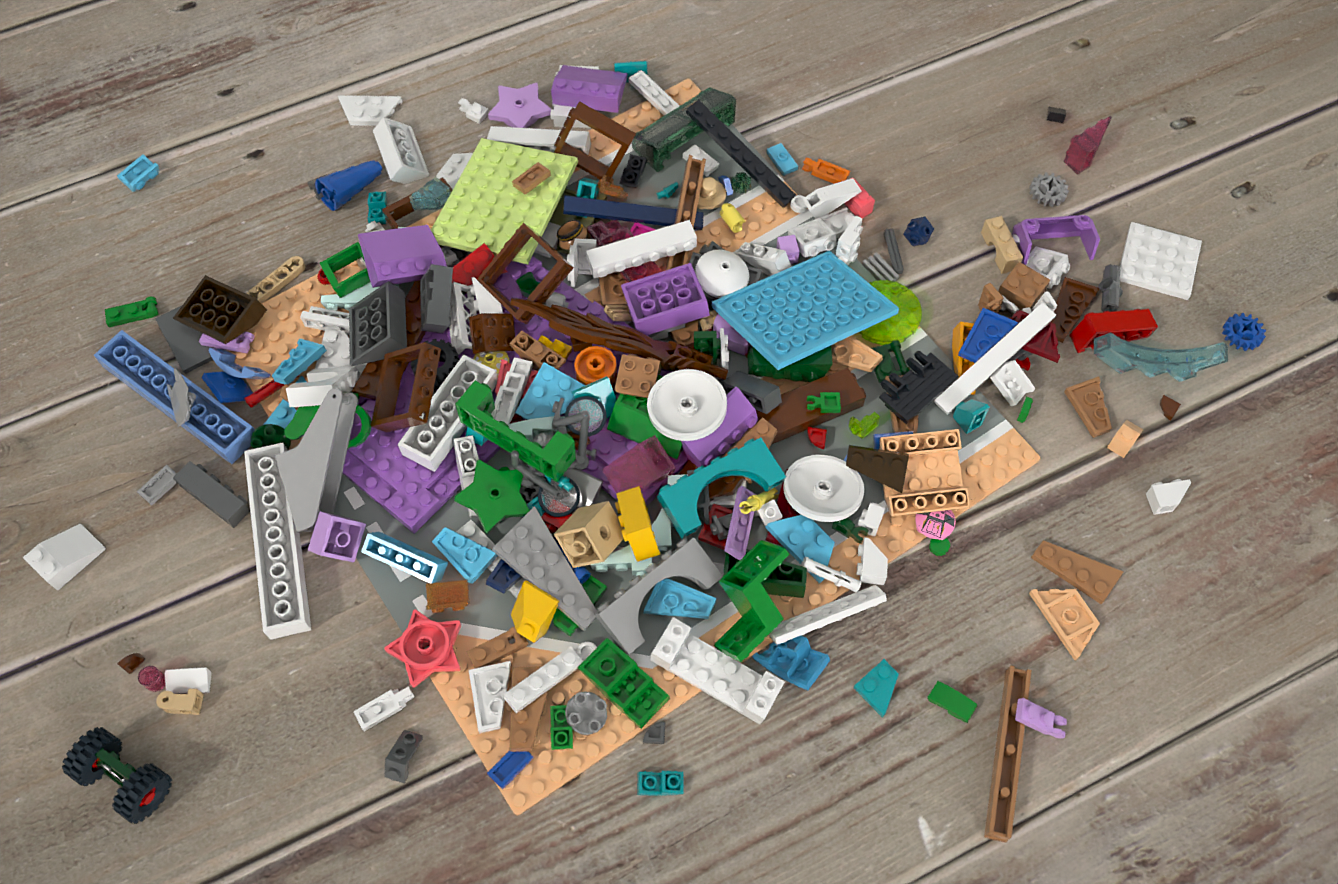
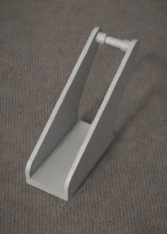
M333 388L329 390L299 445L294 449L275 455L297 532H313L319 511L334 514L358 402L357 396L353 393L348 392L343 395V392L339 389Z

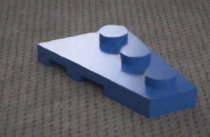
M983 308L958 356L976 363L1014 329L1018 322Z

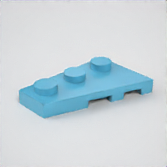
M300 338L297 342V348L291 349L289 352L290 357L288 360L282 361L272 374L274 381L284 385L293 382L300 373L306 371L314 361L320 359L321 355L326 352L324 345Z
M444 527L432 541L460 574L472 584L498 556L491 549L447 527Z
M666 578L655 585L645 606L644 614L709 619L717 598Z

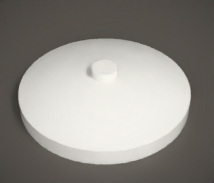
M693 369L674 371L663 376L652 387L647 400L648 415L653 426L660 433L671 439L680 441L701 439L713 433L723 422L727 412L726 393L720 382L708 373Z
M811 455L803 457L789 467L784 479L783 489L789 504L801 515L816 521L834 522L850 517L858 510L864 496V484L859 473L847 467L845 461L833 456Z

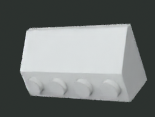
M383 117L374 128L373 133L390 180L407 184L427 178L429 172L411 126Z

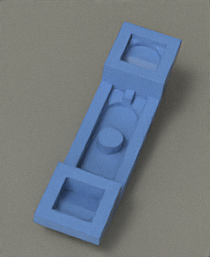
M209 348V353L214 362L229 375L256 380L270 377L268 372L260 368L242 367L234 363L236 355L225 349Z

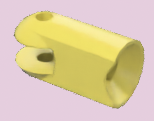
M723 204L721 206L722 210H720L722 219L734 233L742 231V224L745 222L743 217L732 204Z

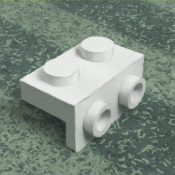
M1015 360L1005 362L990 376L1010 406L1017 405L1026 393L1035 390V387Z

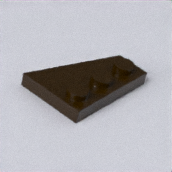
M849 445L846 466L902 493L909 454Z

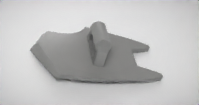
M174 368L176 382L173 387L167 384V389L177 427L189 420L191 407L196 399V395L188 392L189 388L177 368Z

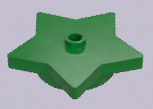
M477 460L473 483L454 498L455 502L473 510L478 515L485 533H489L498 523L506 518L524 517L530 511L519 492L523 478L522 473L517 469L498 471L481 460Z

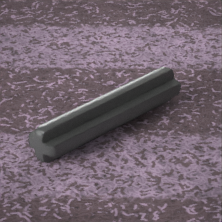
M892 228L885 229L884 236L893 270L897 274H902L904 267L894 230Z

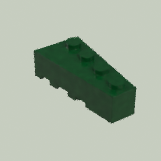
M831 345L779 370L753 346L748 353V374L757 377L764 376L810 383L825 377L833 365Z
M727 552L725 554L723 576L740 561ZM783 561L761 584L768 595L804 598L807 568Z

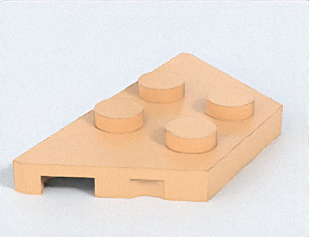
M1076 589L1031 590L1030 596L1074 661L1077 660L1100 623Z

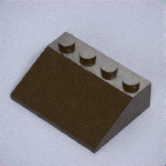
M205 275L173 319L226 345L257 325L267 309L255 297Z

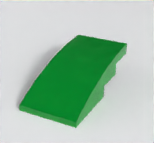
M608 638L578 666V669L640 729L670 699V696L655 684L653 679L639 668L631 657Z

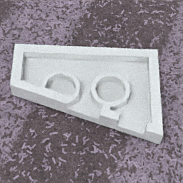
M511 661L469 670L479 733L501 729L505 706L503 694L507 692Z

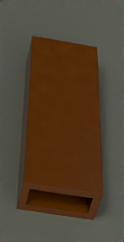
M847 367L781 394L782 403L769 413L765 414L756 410L758 421L763 417L777 429V434L772 442L774 444L808 430V427H815L863 407L866 393L858 385L855 374L851 373ZM820 392H840L841 411L840 413H821L820 408L808 410L807 404H813V402L806 401L807 396L820 397Z

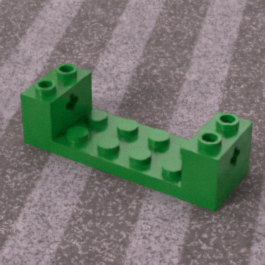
M475 380L455 404L461 423L509 453L514 450L518 451L520 460L556 482L560 480L576 459L574 439L566 433L562 434L557 431L543 449L539 443L526 439L525 435L521 432L511 430L505 422L495 420L491 415L495 409L492 391L485 383H479Z

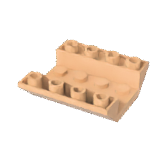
M959 429L880 438V450L909 454L903 492L900 493L882 484L884 499L891 516L970 508L968 488H963L958 450L962 449Z

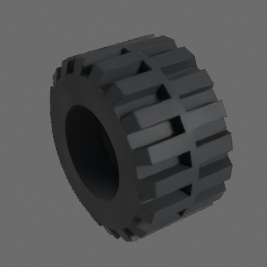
M432 339L431 342L429 340L424 341L441 348L439 361L445 362L441 367L437 368L434 391L439 389L460 360L456 348L452 347V344L449 342L445 343V340L442 339L440 341H437V339ZM418 359L412 360L410 362L414 376L416 374Z

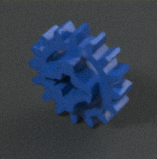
M1241 313L1240 316L1234 314L1233 317L1227 319L1222 327L1224 328L1222 334L1227 335L1225 340L1231 341L1230 346L1235 344L1237 350L1243 347V350L1247 351L1248 348L1254 350L1255 347L1260 346L1266 337L1264 335L1266 330L1261 329L1264 324H1258V318L1253 320L1251 314L1245 317V314Z

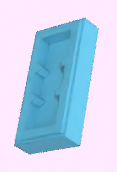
M782 143L767 149V155L783 176L798 170L797 163Z

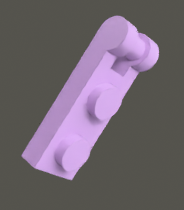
M244 332L225 345L202 334L199 342L203 346L248 353L250 349L249 344L253 342L255 336L250 332Z

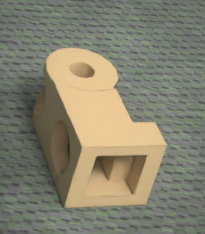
M188 689L187 694H174L171 691H163L158 695L156 703L158 707L167 713L199 715L204 694L198 689Z

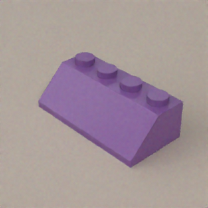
M735 387L726 395V416L713 433L701 439L681 441L687 459L697 467L709 466L712 460L725 454L734 442L740 440L743 434L757 423L758 417L755 408L739 388Z

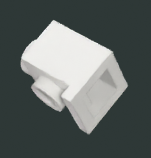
M870 503L868 510H863L857 527L867 528L869 530L868 535L875 537L885 508H882L877 503Z

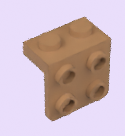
M622 354L615 391L620 394L648 398L652 387L657 381L658 374L661 373L660 361L650 357L646 359L633 354Z

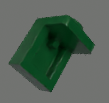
M530 271L516 279L522 295L527 298L540 283L536 281L533 273Z

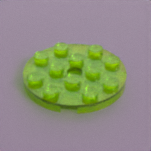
M888 280L869 282V284L899 308L898 314L860 331L859 333L862 335V338L879 345L890 344L896 340L900 341V343L906 341L908 337L916 333L922 318V308L917 296L909 288L898 282Z

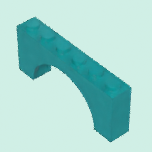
M761 437L756 440L754 438L744 443V447L740 449L737 447L733 448L727 453V456L723 458L719 456L712 460L709 466H700L694 470V474L690 476L684 475L674 485L667 484L659 490L657 500L681 539L700 529L702 523L697 512L698 496L714 480L726 476H743L757 482L765 492L783 483L786 475Z

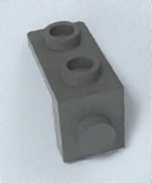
M403 730L385 758V778L401 783L406 782L408 779L409 761L421 744L423 735Z

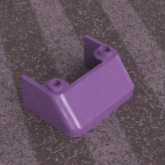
M1087 215L1025 219L1015 224L1012 230V235L1016 234L1019 237L1018 248L1023 256L1022 264L1027 265L1032 246L1031 240L1080 236L1090 260H1094L1100 241L1093 220Z

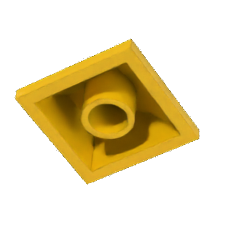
M527 580L522 584L511 612V617L517 633L535 643L547 633L560 601Z

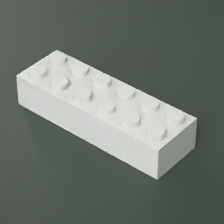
M463 355L432 397L427 424L410 427L398 443L402 455L435 472L454 446L453 439L459 438L467 428L466 425L460 422L455 405L456 402L475 380L479 383L487 384L491 391H493L498 380L496 370Z

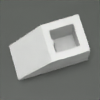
M1176 479L1170 483L1163 484V482H1157L1151 485L1146 496L1153 515L1173 512L1191 484L1190 479L1183 481Z
M864 537L863 543L858 546V556H861V563L857 564L856 574L860 575L861 583L884 585L887 578L888 558L869 538Z

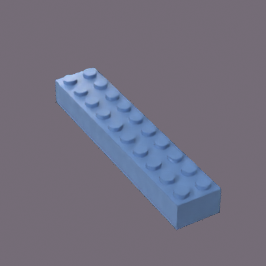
M121 330L96 352L94 357L103 368L176 422L167 389V384L173 387L176 382L174 368ZM183 376L189 388L188 392L194 393L196 399L191 407L189 420L182 424L181 427L230 464H233L251 446V436L254 428Z

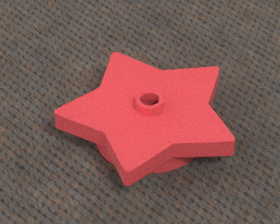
M415 609L412 612L408 627L402 636L384 649L388 654L405 663L410 684L415 688L434 672L461 670L453 646L462 624L459 620L435 622Z

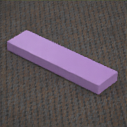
M743 486L738 488L724 550L738 560H741L746 554L754 511L743 514L740 509L744 508V506L739 507L741 502L746 501L749 496L756 495Z

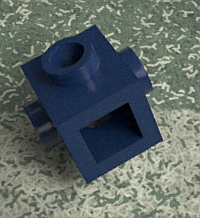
M925 216L911 219L903 235L912 246L924 245L929 241L934 227Z

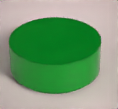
M947 538L944 540L931 539L929 543L930 551L936 556L945 555L950 548V542Z

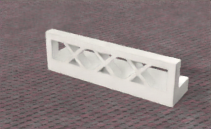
M453 282L451 287L449 312L451 323L449 330L452 347L454 346L457 353L460 354L466 348L472 349V343L468 340V335L471 337L470 327L466 324V319L469 321V317L475 316L477 313L470 286ZM461 291L467 292L468 298H466L461 293ZM464 304L470 310V314L464 309Z
M311 306L309 312L302 311L300 317L305 327L324 331L325 329L340 330L349 335V313Z

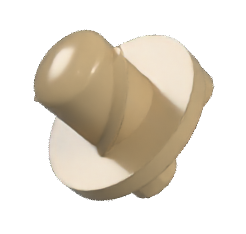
M712 177L702 179L697 208L703 210L721 207L726 199V190L723 185Z

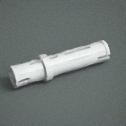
M805 557L801 563V566L807 568V571L834 582V585L838 587L843 586L853 592H857L861 586L860 580L846 575L844 571H836L808 557Z

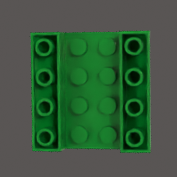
M658 375L657 381L661 379L663 376ZM620 394L615 402L607 430L677 460L683 450L682 442L663 435L653 426L648 415V398Z

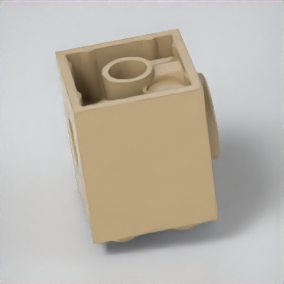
M606 501L578 508L554 535L573 568L604 562L624 539L621 531L624 528L621 527L610 502Z

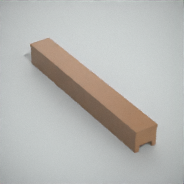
M689 155L685 166L675 224L690 220L694 228L706 159L703 158L701 161L692 158L693 155ZM682 251L673 256H668L666 270L687 264L689 251Z
M1011 665L1005 672L984 838L1007 843L1012 837L1025 724L1015 720L1018 699L1021 698L1028 700L1032 671L1029 669L1026 671L1014 668L1015 666Z

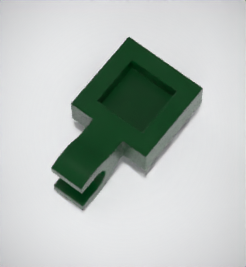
M849 518L834 521L832 529L847 538L852 537L859 544L863 542V538L858 534L862 533L867 536L869 532L865 527H855V524Z

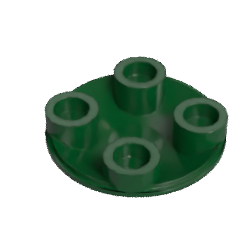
M265 424L254 430L250 444L256 449L284 443L288 450L291 445V439L285 436V429L275 424Z

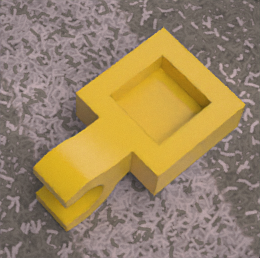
M542 335L538 339L540 343L564 359H567L572 352V346L557 339L553 343Z

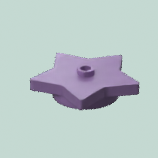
M533 83L520 89L498 86L499 102L488 113L489 120L501 121L513 128H527L533 125L539 118L551 115V109L539 99L538 83Z

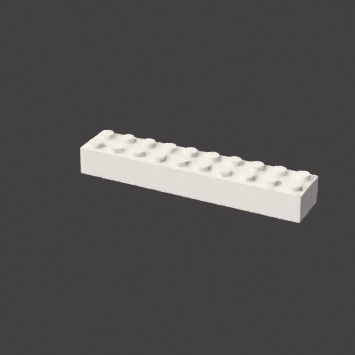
M284 443L244 451L263 632L270 640L311 630L300 533L296 531L275 455L288 451Z

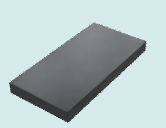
M179 306L155 318L181 369L186 374L212 361L209 348L214 347L201 345L199 340L202 333L173 319L181 308Z

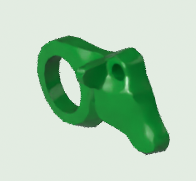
M320 405L299 407L293 419L284 430L285 436L293 440L304 436ZM360 405L356 406L355 413L361 419V431L357 437L349 440L348 448L357 447L365 442L372 428L371 417Z

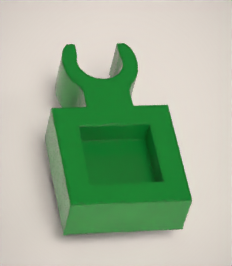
M820 392V397L807 396L806 401L813 402V404H807L808 410L820 408L821 413H840L841 411L840 392Z

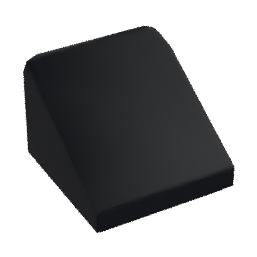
M1049 106L1046 120L1063 123L1066 117V110Z

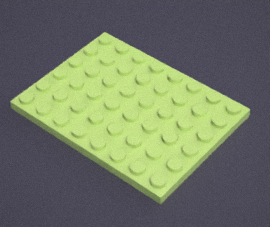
M481 138L431 228L439 245L473 252L485 243L496 256L523 223L533 228L542 237L578 164V158ZM539 162L550 170L551 176L524 195L513 187L512 181ZM531 237L512 261L529 264L538 242Z

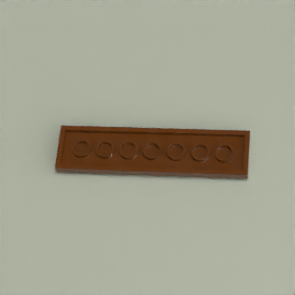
M420 280L414 282L405 297L407 347L420 344L426 331H421ZM384 359L367 363L352 389L353 393L359 394L360 397L376 400ZM409 362L404 363L403 373L407 368Z

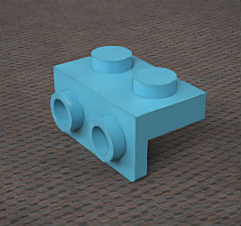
M143 154L119 173L117 177L134 192L137 189H142L146 181L154 179L158 175L159 166L157 163L153 164Z

